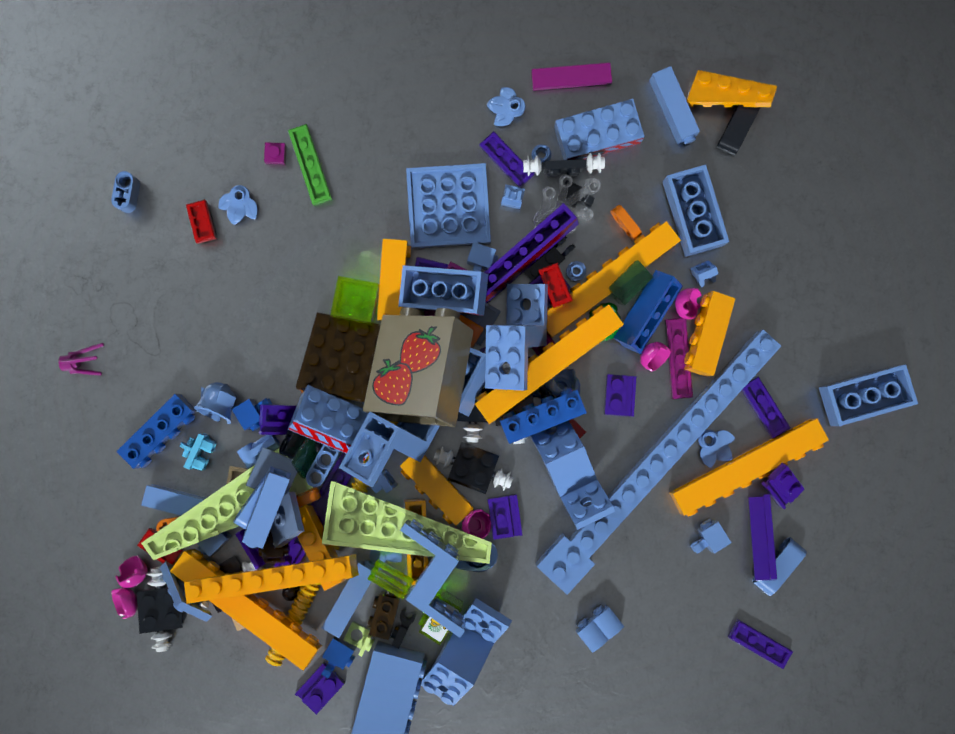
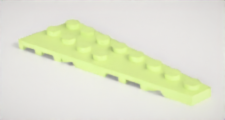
M254 466L143 541L141 544L153 560L239 527L233 521L255 490L246 486ZM300 468L289 492H295L296 495L313 488L307 483L306 477Z
M331 481L322 544L433 557V553L400 531L408 519L411 521L415 519L424 525L422 529L430 533L432 531L440 536V541L447 546L449 543L459 550V560L490 564L492 542Z

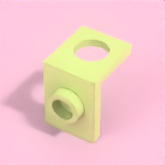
M352 621L343 639L360 648L361 650L358 655L361 657L365 650L370 651L375 641L371 639L372 636L369 635V629ZM355 629L360 630L363 634L362 639L359 641H355L351 637V632Z

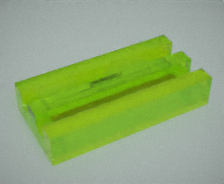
M381 560L375 562V566L371 570L372 573L368 577V580L402 600L406 598L414 581L411 577ZM379 568H382L383 570L389 572L390 574L401 579L407 584L404 585L391 576H388L385 573L381 572ZM376 575L388 581L389 583L395 585L396 587L402 589L403 592L395 588L394 586L388 584L387 582L383 581L382 579L376 577Z

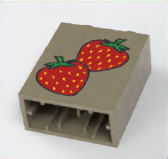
M409 307L401 308L400 315H383L363 411L366 413L372 412L391 422L456 427L474 330L459 320V312L448 308H437L435 316H424L425 313L423 311Z

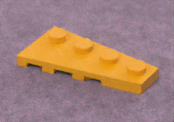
M698 70L686 101L689 107H693V105H703V107H712V105H724V107H732V105L771 107L777 86Z

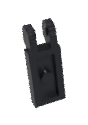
M565 236L523 273L532 281L540 275L538 270L555 263L561 264L565 257L576 248L575 245H569L561 254L556 248L566 241L567 237Z

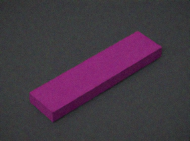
M610 63L531 70L533 91L612 84Z
M666 319L667 347L671 350L668 363L672 399L693 398L691 372L684 370V358L689 352L686 319Z

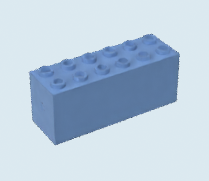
M381 641L377 642L371 657L352 734H409L411 721L408 719L412 720L417 702L413 698L418 699L422 683L418 679H423L427 660H423L425 653L403 647L398 649L392 646V644Z

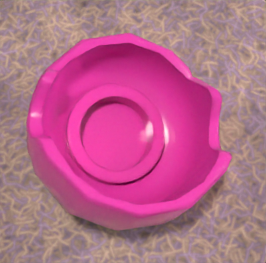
M687 288L678 293L675 299V307L681 318L694 319L697 316L698 309L701 307L697 303V298L702 296L698 288Z
M661 342L650 343L643 349L640 355V363L645 369L653 372L665 363L671 354V350Z
M483 509L472 510L461 523L463 532L481 539L485 538L491 530L490 515L483 511Z
M139 555L126 559L119 566L120 576H115L118 584L122 588H131L139 585L145 579L147 566Z
M122 587L112 590V599L117 614L125 616L122 619L134 616L138 609L135 592L131 588Z

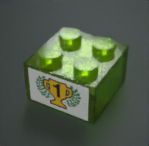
M338 276L330 316L372 325L379 298V284Z
M442 589L440 593L437 592L433 599L439 598L447 604V609L452 612L456 610L461 613L463 609L462 600L445 589ZM423 612L418 622L420 625L419 633L441 645L449 630Z

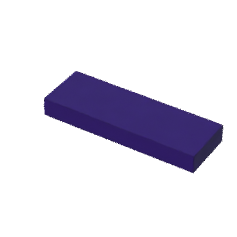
M494 131L479 144L481 149L518 187L521 188L534 176L533 172L529 176L527 172H523V161Z
M759 376L750 380L742 389V392L770 437L775 438L790 429L791 427Z
M737 619L728 636L733 641L784 669L793 653L789 648Z

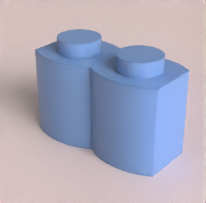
M600 605L593 611L594 615L590 619L584 618L577 624L578 628L575 631L592 653L624 628V625L608 605L604 607Z

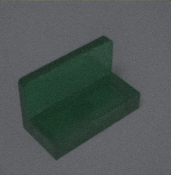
M636 260L609 286V290L615 295L614 299L616 302L625 306L653 276Z

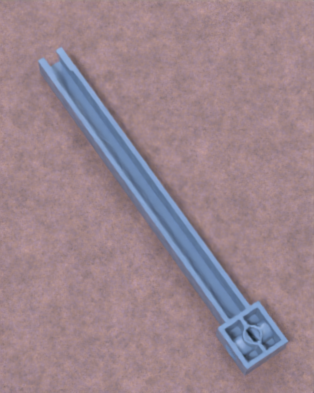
M757 331L607 495L615 512L576 530L569 538L562 533L537 560L536 566L568 595L595 565L590 559L595 551L779 350L781 345L766 331Z

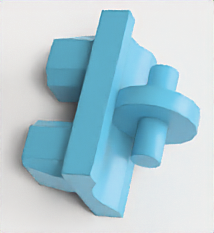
M199 433L196 439L190 437L187 443H180L179 446L184 449L181 456L187 458L184 468L202 471L206 469L209 460L200 456L203 450L213 453L217 445L216 442L209 438L210 435Z

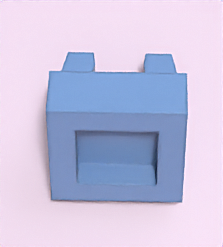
M506 184L501 205L520 210L525 189Z
M709 260L690 268L692 275L701 288L705 286V279L709 278L712 283L716 282L718 270Z
M385 469L377 479L378 482L371 488L375 494L382 489L388 493L398 484L387 469Z

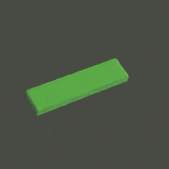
M304 124L288 130L313 206L332 200L308 125Z

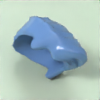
M565 368L544 384L547 390L557 397L561 396V391L571 387L573 391L578 390L580 394V382L575 376L574 369L569 370Z

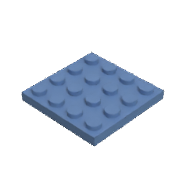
M486 163L406 168L411 249L472 245L473 242L491 244Z

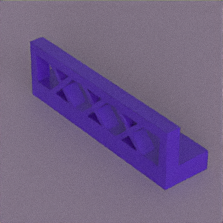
M770 494L763 495V497H748L755 581L777 580Z

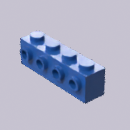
M655 270L614 339L623 347L641 354L683 285L674 276Z
M571 387L561 391V396L553 398L551 395L541 399L542 404L534 406L531 403L522 407V412L515 414L514 411L504 414V419L500 420L508 443L511 444L586 414L587 412L578 390L573 391Z
M174 394L116 452L133 469L145 468L152 461L150 458L155 453L159 454L165 449V443L169 439L172 440L180 434L181 431L179 429L184 424L188 425L195 419L194 415L197 411L182 394Z

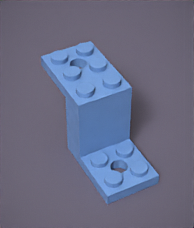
M507 284L506 324L486 325L485 388L527 390L528 347L547 346L548 284ZM525 299H529L531 302L529 310H525L523 307ZM505 362L511 367L508 374L504 373L502 369Z
M369 412L339 468L368 486L374 487L394 449L421 462L440 426L399 422L396 426ZM369 453L368 461L363 463L364 456Z
M569 420L530 436L577 530L615 512L611 501L597 480L585 447ZM587 502H592L589 506H583Z
M408 519L400 531L433 553L434 556L409 591L406 600L460 638L465 631L466 621L463 620L464 616L456 610L452 612L447 609V604L441 599H433L459 562V550L449 543L447 546L440 541L441 537L432 531L430 533L422 529L424 525L419 521Z
M477 598L463 613V620L466 621L462 636L459 638L454 633H450L437 660L423 676V679H421V686L426 692L437 695L448 705L454 706L474 686L494 643L509 628L512 622L511 619Z

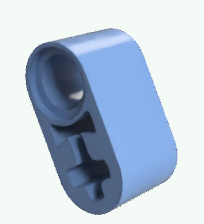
M122 171L116 175L111 202L114 207L122 212L131 213L137 206L140 181L127 171ZM131 179V183L125 187V182Z

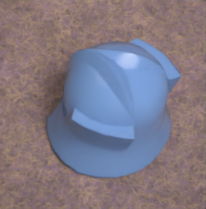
M211 383L206 389L201 387V399L194 406V409L217 422L222 417L227 421V424H231V411L236 397L228 384Z

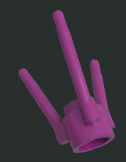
M104 343L95 344L74 352H68V355L60 356L58 359L59 368L61 371H69L70 374L79 373L101 376L102 372L78 369L81 366V362L98 359L97 356L79 358L77 355L103 347Z

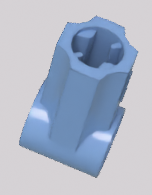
M265 435L256 442L242 447L237 453L247 469L256 464L263 447L275 451L281 445L275 435Z

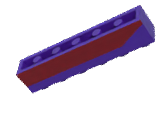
M564 203L484 272L488 274L487 303L503 291L507 284H511L579 225L577 217Z

